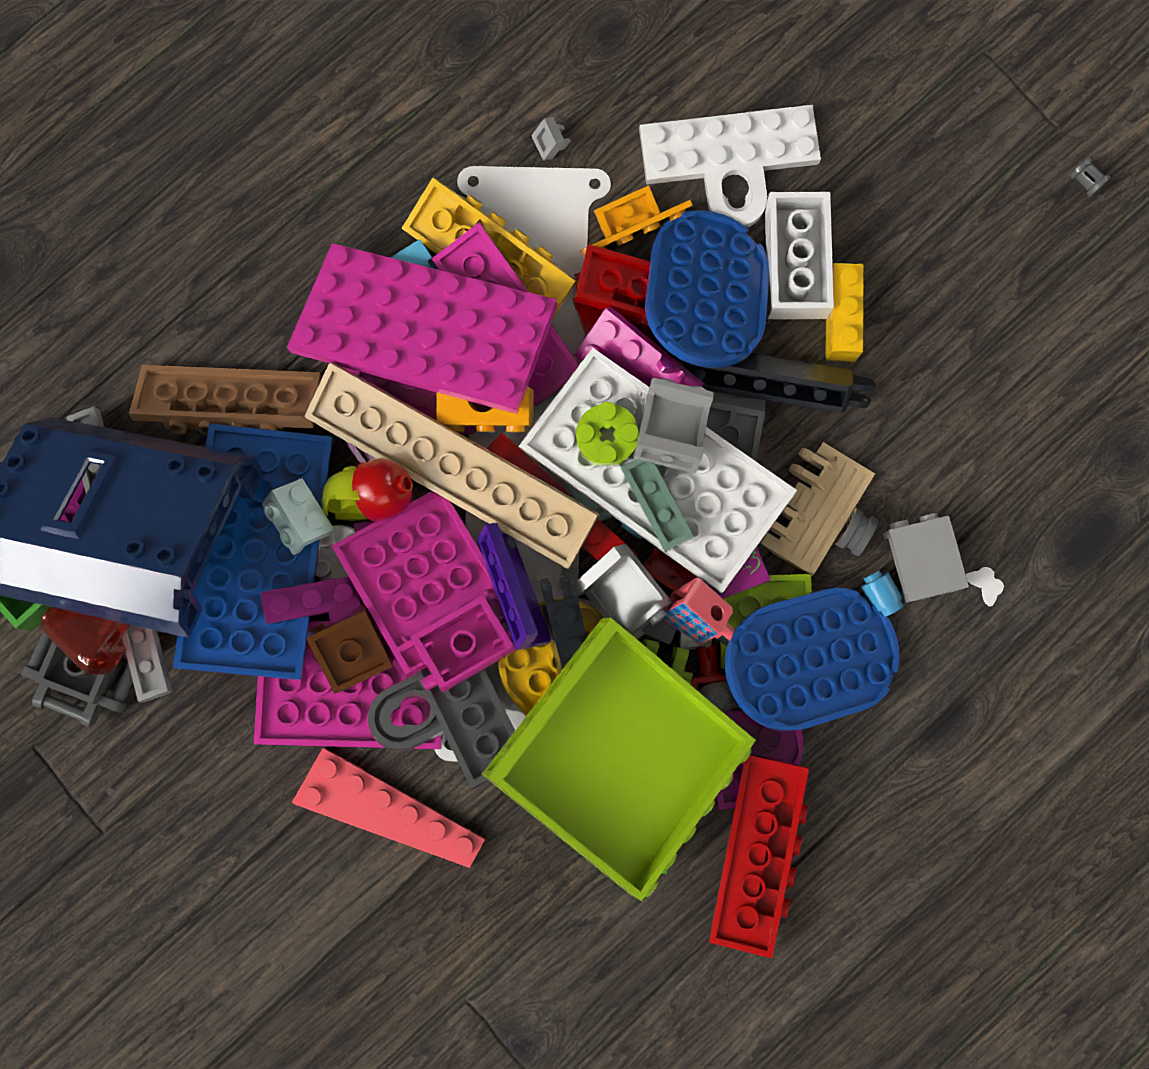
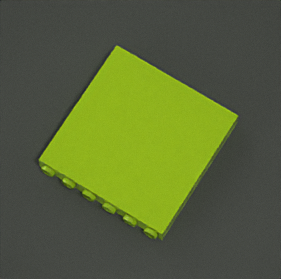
M611 617L602 618L482 775L627 893L642 901L654 892L658 884L657 879L662 872L673 865L677 858L676 852L681 845L693 837L696 831V824L702 816L707 815L712 810L715 804V797L720 790L725 789L733 779L732 773L739 764L748 759L752 752L751 747L756 740Z

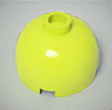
M346 467L343 471L337 472L327 480L321 498L322 511L325 515L328 516V511L335 513V519L356 521L368 519L361 513L355 502L360 500L358 490L353 491L352 489L353 473L357 467Z

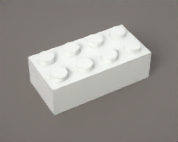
M770 192L765 207L766 255L769 263L767 319H827L834 308L830 192Z

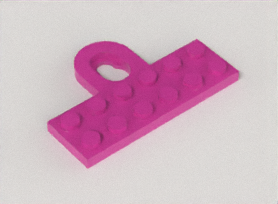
M477 223L432 258V261L441 271L529 292L481 223ZM552 324L549 327L528 387L534 390V406H538L563 388L580 365Z

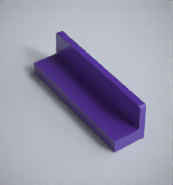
M498 523L486 524L477 538V543L483 554L490 579L516 650L549 644L552 638L514 538L506 533L501 534Z

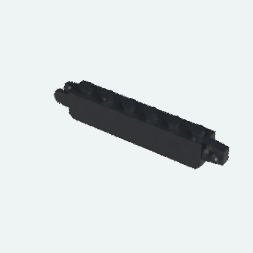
M662 348L704 383L702 386L704 389L720 393L841 413L847 410V406L868 408L871 399L866 395L852 392V390L873 392L876 386L872 379L853 375L852 370L754 353H751L743 361L728 367L707 368L682 361L666 348Z
M567 573L560 575L559 584L564 600L557 602L554 601L552 585L548 578L540 579L545 605H542L543 615L552 638L550 644L558 674L587 638L578 598L573 596Z

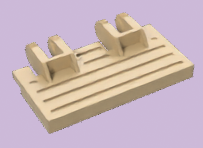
M824 442L816 453L806 448H802L798 453L803 460L821 471L816 476L800 465L792 464L789 471L811 485V487L808 488L800 482L797 483L795 486L797 492L780 514L790 520L788 525L784 527L775 521L769 529L779 535L780 538L777 539L767 532L760 543L776 556L802 572L811 574V576L816 572L875 475L872 471Z

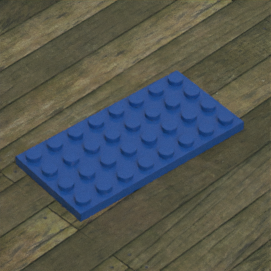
M209 424L206 441L207 448L256 457L264 476L253 500L241 498L238 494L192 593L202 607V611L190 637L177 636L173 668L302 681L310 616L266 624L260 593L315 583L320 540L306 545L300 553L293 555L290 549L282 543L280 533L274 523L266 517L262 503L272 490L303 478L322 509V491L329 477L333 446L332 437Z

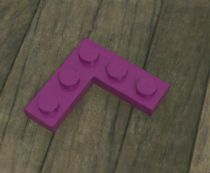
M349 576L260 593L266 624L329 613L330 623L332 624L351 615L353 609L361 606L359 594Z

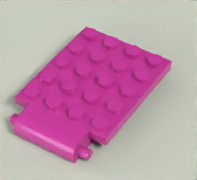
M431 491L409 503L408 507L398 516L388 520L376 521L332 545L335 554L407 679L425 668H428L430 671V675L421 679L426 691L438 685L442 693L516 651L509 629L505 631L501 625L506 620L490 579L483 554L451 502L439 494Z

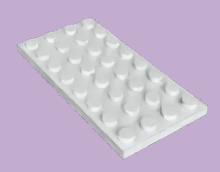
M592 348L521 442L519 448L665 553L621 471L622 466L635 460L634 454L621 465L602 467L589 462L582 455L578 447L575 432L580 418L587 410L603 402H611L627 409L634 416L639 431L649 387ZM706 427L702 448H704L703 456L696 473L659 464L655 465L694 536L693 539L665 554L722 594L797 490ZM604 428L601 430L602 437L600 440L602 442L605 440L614 441L613 433L615 430Z

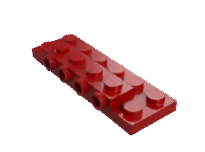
M587 244L574 302L602 309L601 315L606 308L612 307L627 321L636 325L638 330L643 333H651L652 330L648 324L645 312L650 261Z
M750 754L744 762L709 943L772 959L780 917L787 919L790 899L784 898L786 886L793 887L796 868L790 867L792 854L799 856L802 836L796 835L798 824H805L809 805L802 803L809 767Z

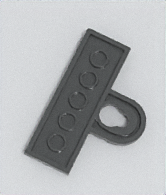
M425 668L414 676L385 689L376 696L369 708L368 725L372 735L379 744L393 751H407L444 733L471 790L489 782L482 773L515 731L485 669L442 693L438 685L426 691L421 679L431 673L428 668ZM421 697L430 704V715L422 724H406L400 727L391 722L392 713L400 708L403 701L409 698Z

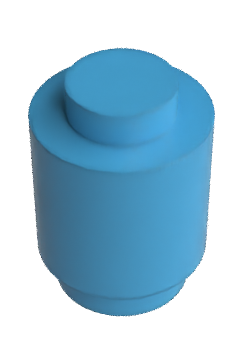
M877 570L863 578L865 584L861 588L868 601L875 605L878 612L881 611L884 617L904 607L901 602L903 597L888 572L882 574L880 570Z

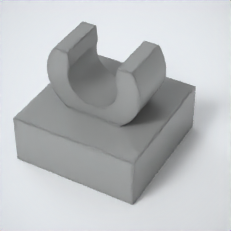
M554 117L544 118L532 134V138L543 161L553 159L559 150H564L571 142L570 138H563L561 132L565 128L563 125L556 124Z

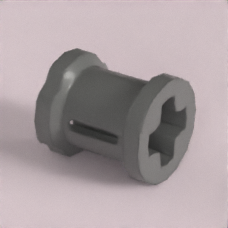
M1091 157L1086 159L1069 176L1071 179H1076L1088 191L1087 195L1089 197L1111 178L1108 174L1104 175L1092 163L1093 159ZM1085 172H1088L1095 179V182H1092L1085 175Z

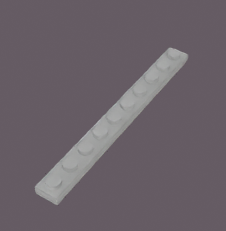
M94 406L67 416L69 421L104 427L100 410ZM90 463L82 478L86 494L102 465ZM118 622L138 702H147L172 693L157 631Z

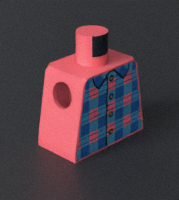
M697 577L671 593L669 599L672 601V604L665 609L667 615L662 619L663 621L697 643L702 644L715 637L724 645H728L735 631V628L727 623L733 613V609L714 590Z

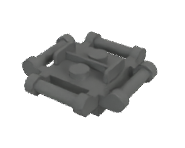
M73 611L70 612L66 623L46 616L42 623L45 627L28 666L24 665L21 672L22 676L39 683L32 700V705L40 709L46 707L80 720L82 725L89 728L95 725L101 706L124 713L127 706L125 700L133 684L129 663L126 665L113 698L105 696L107 690L113 687L122 666L121 657L127 658L118 622ZM84 620L117 633L114 642L79 629L81 622ZM52 689L88 702L86 708L84 709L51 696Z

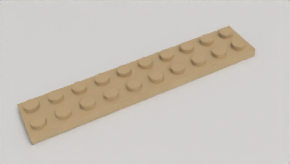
M335 362L329 363L304 416L374 458H386L398 462L414 481L489 524L498 523L501 531L567 569L572 566L600 514Z

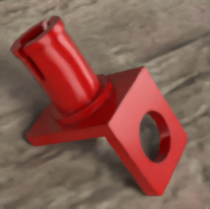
M706 646L696 648L701 675L698 678L691 679L690 685L698 691L697 685L727 682L726 675L719 673L717 647H707L709 659H707Z

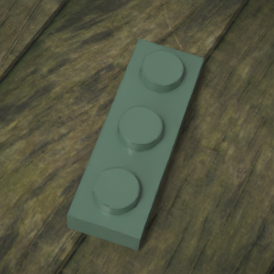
M635 459L621 467V471L665 553L694 538L655 463Z

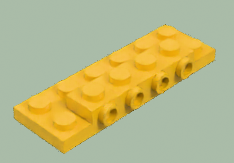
M432 178L402 229L415 239H420L426 247L438 254L477 223H481L530 293L557 300L558 306L554 314L555 317L578 281L560 269L551 260L554 255L540 245L535 249L528 244L530 238L516 228L513 232L504 226L507 222L504 218L493 211L488 215L481 210L483 204L469 194L466 198L462 197L439 180Z

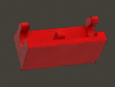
M658 548L653 550L644 565L657 584L670 593L697 578L695 574Z

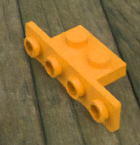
M649 185L594 210L605 238L591 245L607 249L605 245L616 241L618 246L634 239L632 233L640 229L645 234L660 227L658 221L669 217L670 221L681 217L682 213L686 212L685 209L692 206L691 200L660 213ZM586 247L580 249L581 255L585 254Z

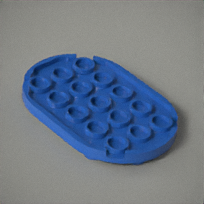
M703 210L682 213L679 218L667 221L663 225L652 247L645 300L647 321L657 340L678 359L707 368L728 367L743 361L754 351L760 342L766 325L769 285L767 255L761 243L757 245L747 234L749 230L744 225L720 213Z
M846 588L821 590L774 603L751 612L735 628L732 638L728 642L725 655L727 682L740 708L757 723L780 731L809 728L872 707L890 690L888 687L899 666L898 640L887 616L884 617L881 611L878 612L875 605L859 595V592Z

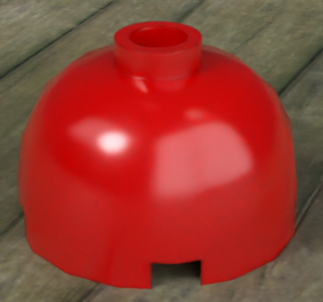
M376 458L362 462L357 466L353 473L352 489L353 491L358 490L360 500L355 502L366 518L371 521L388 520L398 516L408 507L412 497L413 484L409 474L401 464L391 459Z

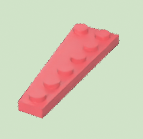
M322 748L292 801L297 806L468 868L471 867L486 839L327 748Z

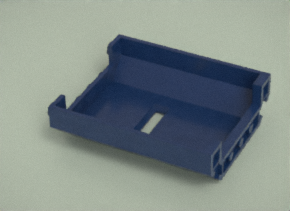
M54 417L25 423L18 436L15 437L6 457L0 463V595L189 638L202 611V607L192 594L238 494L241 498L253 500L264 473L256 457ZM90 463L102 465L72 522L60 520Z

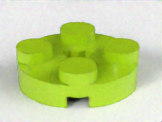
M603 402L590 408L582 415L575 434L582 455L592 464L603 467L618 466L628 461L635 453L639 431L634 416L627 409L611 402ZM604 428L607 430L610 428L614 429L613 436L615 440L612 442L609 440L602 442L600 440L602 437L601 430Z

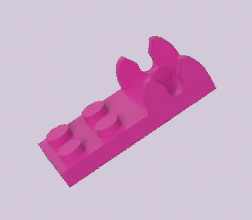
M612 307L604 310L573 355L582 362L591 349L594 348L648 387H650L653 378H666L686 386L702 387L704 385L700 379Z

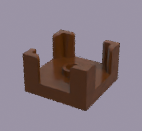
M365 604L353 609L351 615L324 627V624L310 629L306 639L334 694L393 667V656L388 646L383 645L372 623L373 618Z

